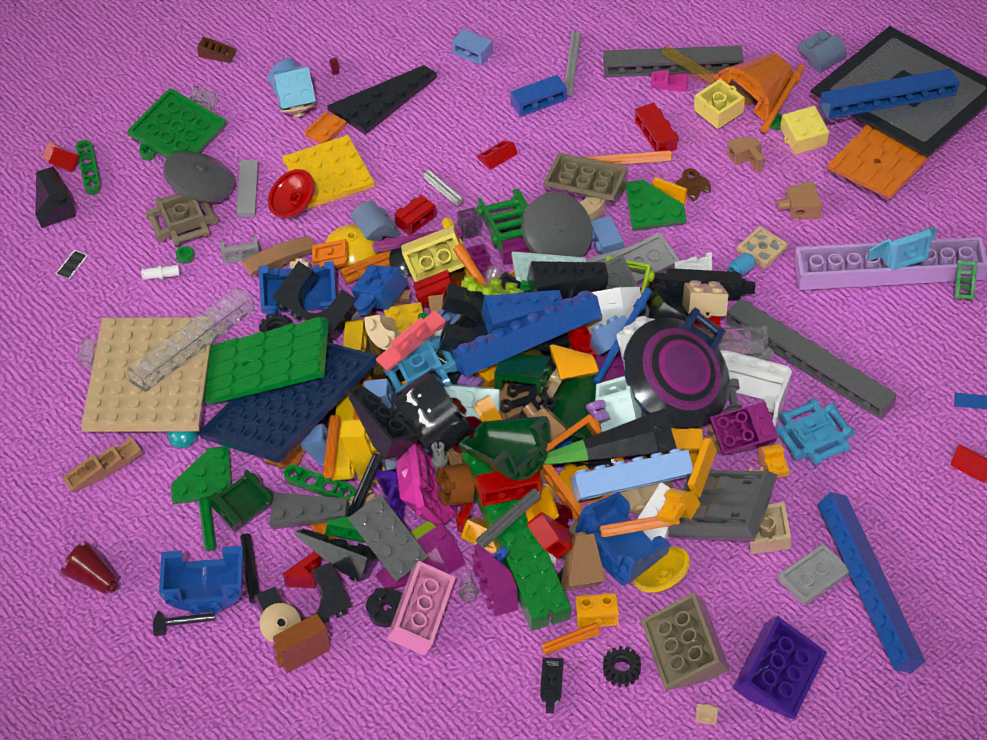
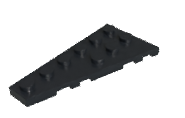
M423 65L329 104L327 109L366 135L437 78V73Z

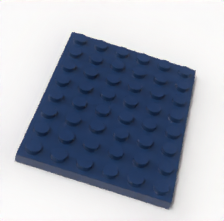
M327 342L325 377L231 399L198 434L201 439L280 463L324 416L347 395L346 390L353 388L377 363V356Z

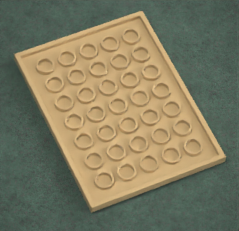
M214 317L102 318L81 424L82 432L199 431L215 325Z

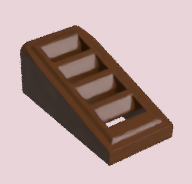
M202 37L197 47L199 57L231 63L237 52L235 48L207 37Z

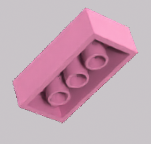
M418 561L410 572L387 639L425 655L434 642L456 577Z

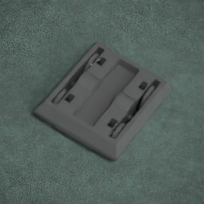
M710 470L701 497H697L701 505L692 519L680 517V524L669 526L668 537L676 539L755 542L772 496L777 474L768 471ZM690 476L687 478V481H686V483H685V486H684V489H683V490L690 491V489H689V487H688V485H687Z

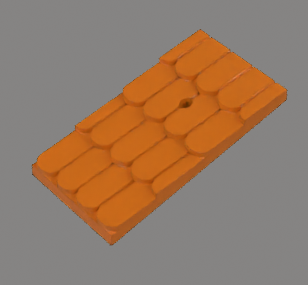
M867 124L827 165V169L891 200L932 155L927 158Z

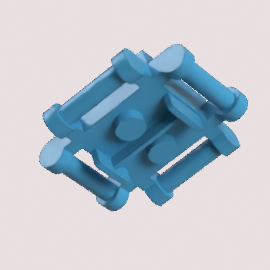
M428 338L390 371H386L383 368L395 388V394L431 368H434L438 375L442 377L444 386L452 385L447 373L458 370L451 352L441 350L447 363L441 364L435 350L439 349L440 338L432 342ZM398 369L401 370L407 382L404 385H401L395 373Z
M813 398L807 404L788 412L783 411L780 413V418L784 425L777 426L775 430L778 437L782 438L792 452V457L795 461L805 458L807 461L811 460L816 466L827 458L851 450L847 439L853 437L856 431L846 423L838 412V407L835 403H830L821 409L818 401ZM810 410L813 411L812 414L800 418L796 421L791 420V418H794L805 412H808ZM830 415L834 418V420L837 422V424L840 426L843 432L839 433L837 431V425L830 417Z

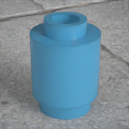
M742 253L730 262L727 269L730 272H739L741 276H744L755 268V259L751 254Z

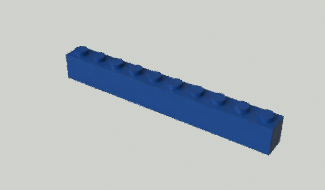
M830 492L818 503L820 511L894 670L913 673L926 662L848 497Z

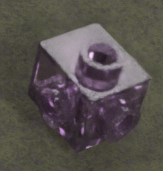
M475 207L457 211L458 222H455L456 227H461L463 239L481 235L483 221L481 216H478Z

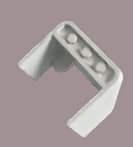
M727 350L720 351L728 368L729 379L735 378L739 380L740 389L736 390V392L765 400L769 412L774 413L773 424L776 427L789 387L791 369L782 364Z

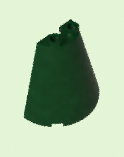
M595 375L565 379L553 398L556 401V405L552 412L568 428H571L590 414L586 409V405L596 400V383L593 382ZM585 425L565 440L574 441L577 438L580 441L593 435Z
M547 416L483 421L475 428L473 438L466 436L458 445L463 452L468 453L503 476L512 480H525L536 474L547 458V442H551L549 420Z

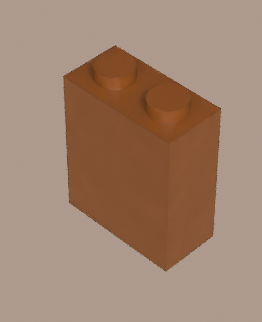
M317 613L273 636L274 645L272 649L276 655L274 660L279 668L283 667L286 673L330 651L327 628Z

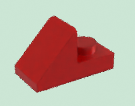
M48 141L42 158L49 161L48 163L71 172L74 171L80 155Z
M314 551L284 572L285 585L294 588H316L310 572L321 566L320 555Z

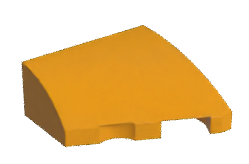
M554 344L550 345L559 381L575 377L592 376L599 372L595 359L591 354Z

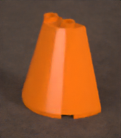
M772 52L771 54L724 68L713 78L716 80L722 79L729 86L735 80L758 101L753 113L765 122L790 80L792 67L776 52Z

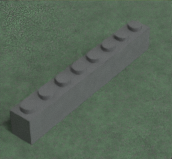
M742 46L603 50L604 77L651 76L652 72L669 70L670 75L685 73L688 75L717 74L724 68L744 62Z

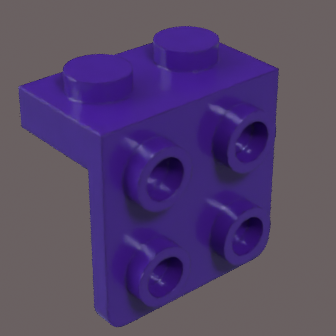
M377 470L375 477L383 493L388 497L386 502L399 519L403 520L406 504L400 499L397 472L393 470Z

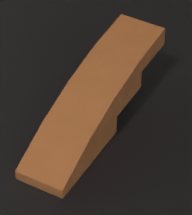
M309 236L293 239L242 261V265L250 275L259 274V266H268V269H273V271L274 267L282 269L284 264L295 261V258L312 254V245L316 244Z
M130 437L117 448L112 445L98 457L95 454L91 455L62 478L73 493L113 474L144 452L133 437Z

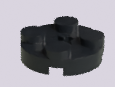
M376 588L366 602V612L371 622L379 627H391L403 593L391 588ZM384 605H390V607H392L388 608L387 611L383 610Z

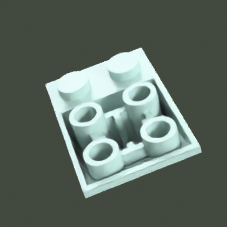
M625 376L596 384L595 401L605 400L606 412H609L611 417L610 420L600 424L603 432L641 417V407L634 399L635 395L631 387L627 386Z

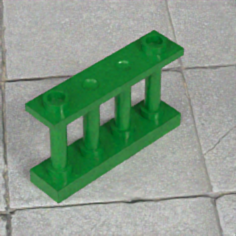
M520 189L512 190L513 197L511 200L486 206L482 198H478V206H476L477 215L482 217L491 235L492 244H496L499 251L503 250V240L523 236L522 229L504 233L499 232L500 230L521 226L522 217L528 203ZM509 207L516 208V209H512V210H508V211H504V212H500V213H496V214H492V215H490V213H489V212H492V211H497V210H501V209H505V208H509ZM515 216L521 217V218H518V219H514V220H510V221H506V222H502V223H498V224H495V223H494V221H498V220H502V219H506V218H510V217H515Z

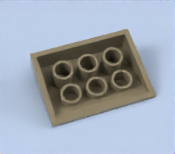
M559 152L543 182V186L614 201L622 195L625 189L628 167Z
M695 592L641 620L666 691L712 680L730 670L705 601Z

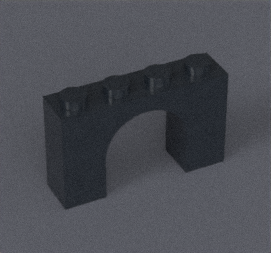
M298 261L272 298L277 302L276 306L283 311L286 309L291 311L290 315L298 321L300 319L307 321L316 317L326 318L329 321L327 340L330 337L336 341L345 328V322L350 321L357 310L353 304L357 299L341 289L331 305L324 311L318 313L306 311L304 297L318 275Z
M448 283L442 299V310L468 317L475 323L476 328H465L445 323L440 334V350L452 353V350L458 348L460 344L472 342L478 336L488 335L482 315L485 296L482 294L483 292L470 291L466 287Z
M332 562L313 569L310 574L320 594V605L316 613L322 622L326 624L330 622L328 618L335 615L337 618L348 614L347 610L352 606ZM275 586L256 594L254 597L261 615L270 605L282 603ZM300 617V618H301V621H303V620H305V619L308 618V617H303V618ZM279 619L277 621L279 626L285 625L284 620Z

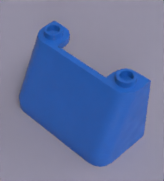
M334 261L324 262V266L321 268L319 264L315 265V267H308L318 277L304 297L306 311H324L336 298ZM259 266L261 312L266 313V316H271L273 313L276 316L277 313L291 312L288 309L285 311L281 310L276 306L277 302L272 297L292 269H278V267H274L273 271V269H268V266Z
M617 492L583 507L575 534L580 532H586V535L594 534L602 566L619 584L626 585L663 558L669 552L671 544L662 536L654 537L651 541L643 531L601 537L600 526L631 521L628 517L630 510L629 501L620 492Z

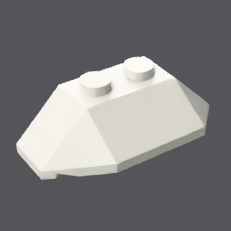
M619 287L591 292L597 295L602 317L585 324L586 327L589 328L600 322L604 326L608 324L606 320L615 315L619 318L625 314L628 320L634 309V303L641 297L640 287Z

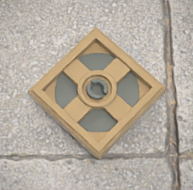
M759 226L737 246V252L740 254H751L756 264L767 269L789 248V244Z

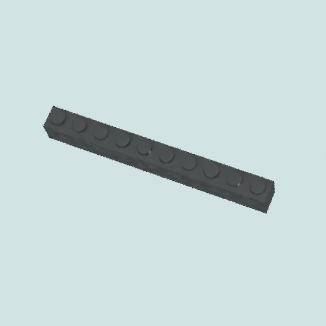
M741 298L727 311L726 324L765 348L770 347L774 354L878 419L882 420L895 406L897 394L891 389L884 387L875 379L853 368L844 360L837 358L828 350L806 339L797 331L790 329L781 321H777L766 312L759 310L750 302H746Z

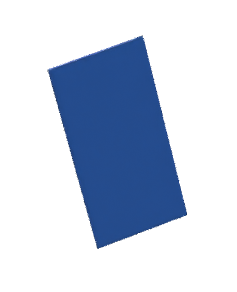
M954 392V406L987 409V395Z

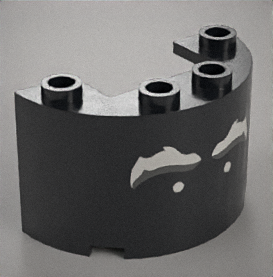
M431 368L394 394L392 399L397 407L396 413L404 419L406 417L409 418L423 433L422 438L419 439L423 444L421 447L427 455L431 454L432 456L431 446L433 443L437 442V447L439 448V442H442L446 452L474 432L465 415L458 410L443 387L445 384L434 368Z

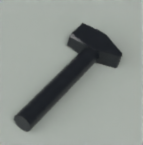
M158 610L153 620L154 636L166 635V626L215 621V613L164 618Z

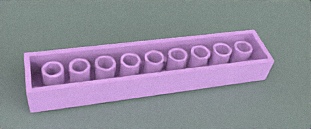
M982 237L935 239L930 243L928 260L897 270L887 267L881 257L867 261L869 250L880 243L796 247L794 264L799 290L956 281L958 260L977 262L976 280H985L987 273V258ZM962 266L961 270L972 271L973 267ZM961 274V278L972 277L971 274Z

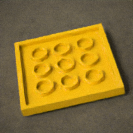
M349 135L282 156L283 163L288 172L294 169H303L314 178L315 192L307 209L375 187L374 180Z

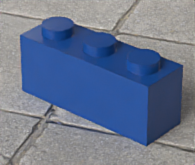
M558 75L548 77L511 91V105L519 117H523L566 101L567 87Z

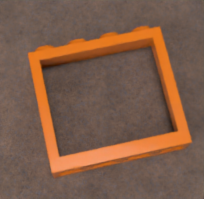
M589 414L548 443L546 451H550L585 425L592 435L603 432L600 428V423ZM624 457L611 458L613 463L624 461ZM551 464L542 465L539 472L561 502L572 510L573 518L578 523L583 507L579 502H576L575 496ZM613 494L605 495L601 497L599 500L604 499Z

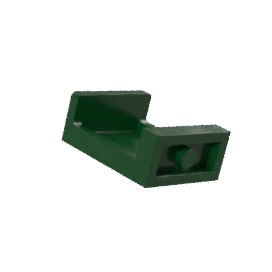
M519 353L500 361L494 372V389L502 390L506 380L536 384L537 394H541L543 388L547 387L548 377L552 375V365H549V357Z
M247 469L244 471L242 478L220 494L215 492L210 495L209 505L236 532L272 505L273 494L269 488L262 486L255 473H251Z

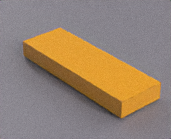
M711 438L703 440L687 484L690 491L699 498L717 453Z

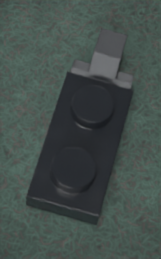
M543 657L540 697L542 702H546V713L554 714L555 702H560L562 695L563 658Z

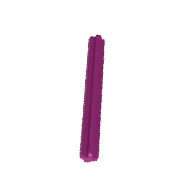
M454 227L458 238L462 237L461 227ZM439 230L375 241L372 243V248L375 253L399 249L403 244Z

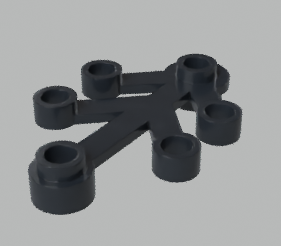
M524 383L518 386L515 384L508 385L506 393L509 397H516L519 393L529 391V394L512 401L503 399L500 403V410L507 413L511 409L523 406V409L532 402L539 411L541 407L536 400L537 385L531 383ZM544 387L539 396L544 402L543 407H547L552 411L555 408L556 401L554 398L549 397L545 390L546 387ZM521 410L518 418H527L523 410Z

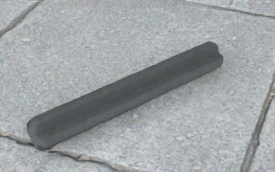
M532 489L476 539L478 546L483 549L541 498L540 493L536 489Z

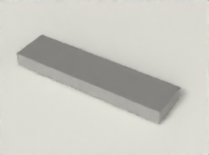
M240 160L237 218L255 217L258 160Z

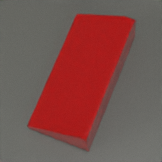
M503 140L477 155V159L491 170L518 153L514 142Z
M959 444L951 461V466L982 483H986L987 458Z

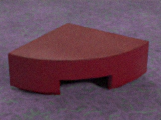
M334 57L329 60L332 74L337 75L339 74L338 60Z

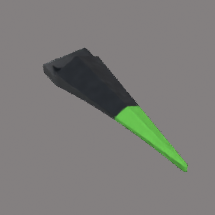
M663 411L642 416L549 452L543 465L651 456L660 452L662 454L677 449L667 412Z

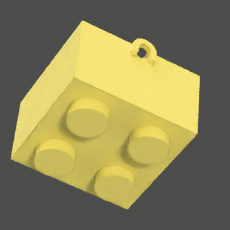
M719 79L695 95L694 111L719 129L744 113L745 97L736 91L735 86H729L722 79Z
M816 106L782 115L780 129L784 135L785 143L789 144L794 155L827 145L829 130Z

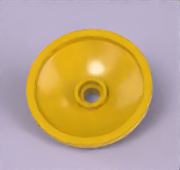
M356 224L344 225L335 229L326 240V243L346 239L349 242L348 266L379 253H375L372 248V243L375 240L366 239Z
M672 546L663 558L637 577L633 583L642 592L658 593L668 590L685 577L690 567V557L684 549Z

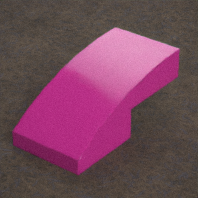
M669 70L655 71L651 75V87L669 91H687L689 77L687 73L670 75Z

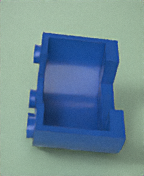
M243 546L222 547L224 559L187 562L182 550L161 552L160 597L166 604L180 610L189 611L195 615L205 612L219 613L223 609L232 606L239 600L242 593Z

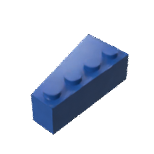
M560 290L485 295L482 315L488 334L497 328H504L510 325L513 321L527 318V315L543 311L547 306L561 303L562 296Z

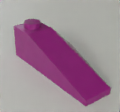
M442 524L428 531L417 540L429 556V559L423 563L448 574L465 565V561L454 538ZM384 567L375 577L384 588L396 589L406 586L410 573L397 583Z

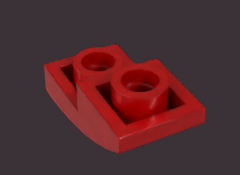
M585 324L567 332L572 350L591 354L596 359L597 353L590 343L592 335Z
M474 501L472 503L460 504V512L456 517L457 531L460 533L463 532L467 519L473 517Z

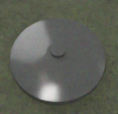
M182 151L174 153L167 158L163 167V176L175 191L198 201L216 202L226 199L232 193L235 184L234 176L225 164L199 152Z
M558 192L543 194L527 206L522 217V235L532 253L582 257L591 244L593 230L590 217L585 208L569 195Z

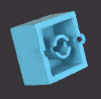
M305 65L272 73L275 85L273 90L277 94L281 109L316 101L308 66Z

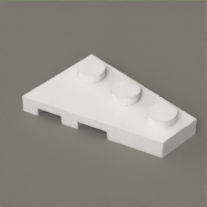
M661 482L638 519L656 516L666 501L664 493L670 487ZM669 526L644 530L643 532L651 541L657 536H662L666 539Z

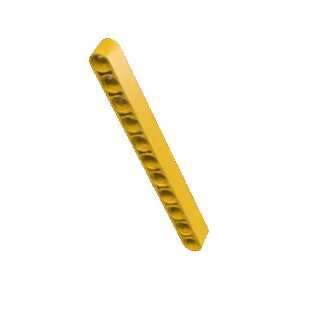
M365 319L345 322L343 346L366 352L368 333L365 328ZM362 379L354 387L361 386ZM347 395L336 406V415L340 416L341 424L333 481L353 479L355 472L340 438L342 422L354 420L352 418L354 407Z

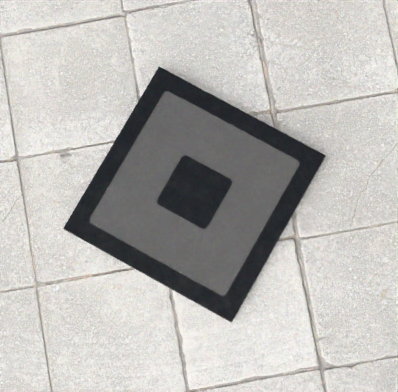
M889 26L813 87L810 93L821 98V93L825 91L951 69L960 81L955 96L852 115L928 158L987 107V77Z

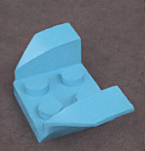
M926 227L923 232L901 237L893 242L891 239L885 240L869 250L867 261L881 257L887 267L897 270L928 260L930 243L935 240L938 229Z

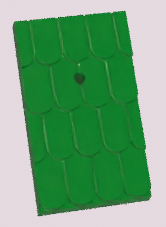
M316 317L298 324L291 323L267 332H257L242 338L236 337L211 345L205 402L211 405L325 377L329 321L324 317Z

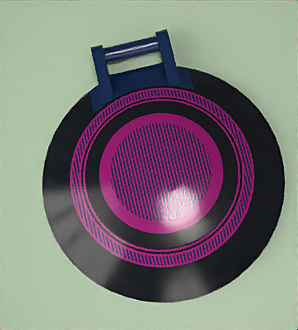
M696 307L692 309L685 321L673 318H660L649 321L639 327L630 337L623 356V360H625V380L627 386L631 387L635 395L634 399L639 406L649 415L666 411L670 426L683 427L684 429L698 428L710 423V417L719 415L725 407L730 390L728 368L722 353L717 347L726 330L722 327L719 328L699 313L700 310ZM695 319L715 334L713 338L693 324Z

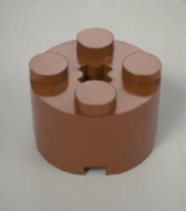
M468 463L438 468L435 482L439 483L440 490L436 491L442 505L453 506L474 501L476 477H473Z

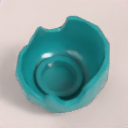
M168 431L167 439L175 448H189L193 442H198L199 434L198 431Z

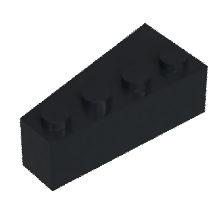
M531 261L527 280L530 292L560 290L562 297L573 298V295L582 291L597 292L605 290L609 275L605 262Z

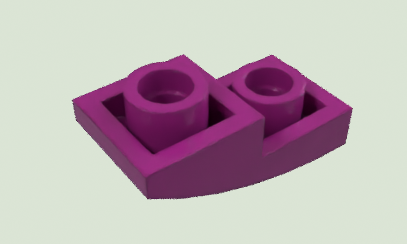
M480 244L467 248L471 259L484 279L496 277V271L490 261V255L485 245Z

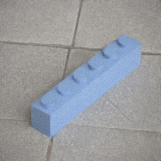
M681 448L669 451L670 454L666 455L660 452L652 454L651 458L644 459L642 456L632 459L630 463H625V461L615 462L612 467L606 468V465H600L595 467L594 471L587 472V469L578 470L570 478L576 502L689 477L693 470L689 451H681Z

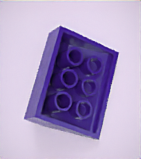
M777 616L765 623L732 689L753 703L790 719H795L827 652Z

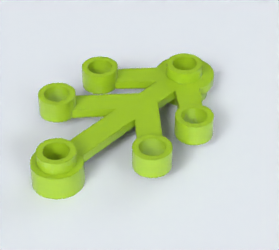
M464 276L461 286L466 287L467 290L483 291L482 294L484 295L521 293L522 291L517 289L516 283L507 282L504 290L501 286L502 280L497 278H491L490 286L475 281V277Z

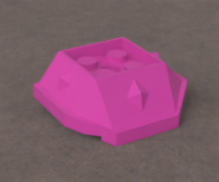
M416 442L396 462L400 499L415 512L416 516L433 523L437 527L458 515L457 505L444 506L440 502L436 491L440 490L439 483L435 482V467L432 465L433 457L427 455L421 445Z

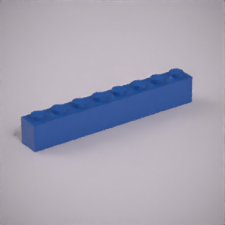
M951 69L933 71L825 91L821 93L819 107L827 119H833L955 96L960 81Z
M590 291L579 292L573 298L563 299L559 304L547 306L538 313H531L527 315V318L513 321L504 328H497L486 336H478L472 342L460 344L458 348L452 350L458 372L465 377L602 317L597 295Z

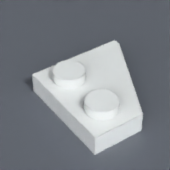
M712 252L706 253V257L697 259L695 256L687 260L675 262V268L712 270Z

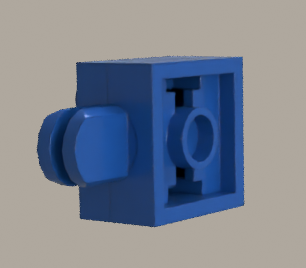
M369 265L351 289L354 297L357 299L353 305L359 315H367L373 308L389 309L408 284L400 268Z

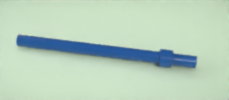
M645 288L640 299H637L634 303V309L623 328L633 323L638 318L640 312H643L646 308V302L652 293L649 288ZM618 339L615 340L599 368V372L595 375L594 383H601L620 349Z

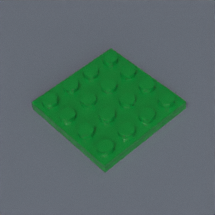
M169 88L127 130V135L168 158L170 155L182 151L200 153L227 125V120L174 89Z

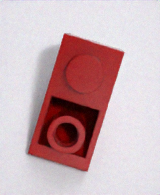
M541 512L527 522V526L542 548L554 557L559 558L573 548L570 530L545 513Z

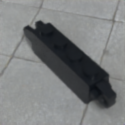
M669 268L666 270V273H655L654 282L665 283H652L650 289L652 290L655 287L665 292L668 296L683 297L684 283L700 281L701 284H709L710 281L719 282L727 291L728 299L739 300L745 294H755L756 283L746 281L739 272Z

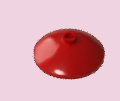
M294 169L283 174L270 190L268 197L270 211L275 216L283 219L294 217L304 211L310 204L315 192V181L312 175L303 169Z

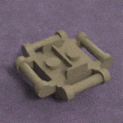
M180 193L162 199L160 197L154 199L156 208L149 209L145 213L147 220L151 222L155 231L156 240L163 242L167 237L171 236L175 247L179 246L182 242L200 236H209L207 224L215 225L219 221L217 215L213 213L209 202L194 200ZM198 203L202 204L206 216H203ZM160 215L166 226V229L163 230L157 220V216ZM198 227L201 228V229H198V230H195V231H192V232H189V233H186V234L177 236V234H179V233L186 232V231H189V230H192V229H195V228H198Z

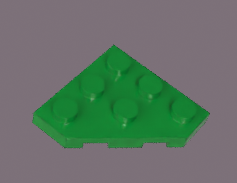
M644 180L625 182L632 231L687 223L684 204Z
M229 447L208 448L171 483L172 503H191L204 499L210 501V495L215 492L220 494L231 486Z

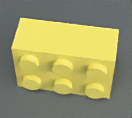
M453 225L401 245L402 254L414 282L447 269L449 272L465 267L453 250L455 246L461 244Z

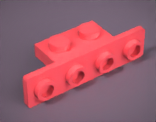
M433 311L425 319L419 318L391 342L392 346L376 358L377 363L386 371H390L443 327L446 323L445 319L436 311Z

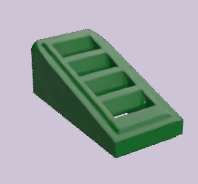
M958 260L954 298L974 299L977 262ZM962 266L973 267L972 271L961 270ZM961 274H971L972 277L961 278ZM960 281L971 282V286L960 285ZM960 289H969L970 293H960L959 291Z

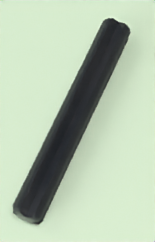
M373 453L349 507L348 516L353 515L362 507L383 459L380 454Z
M246 533L241 534L240 539L241 546H243V561L249 602L254 604L256 603L254 597L259 593L251 534Z

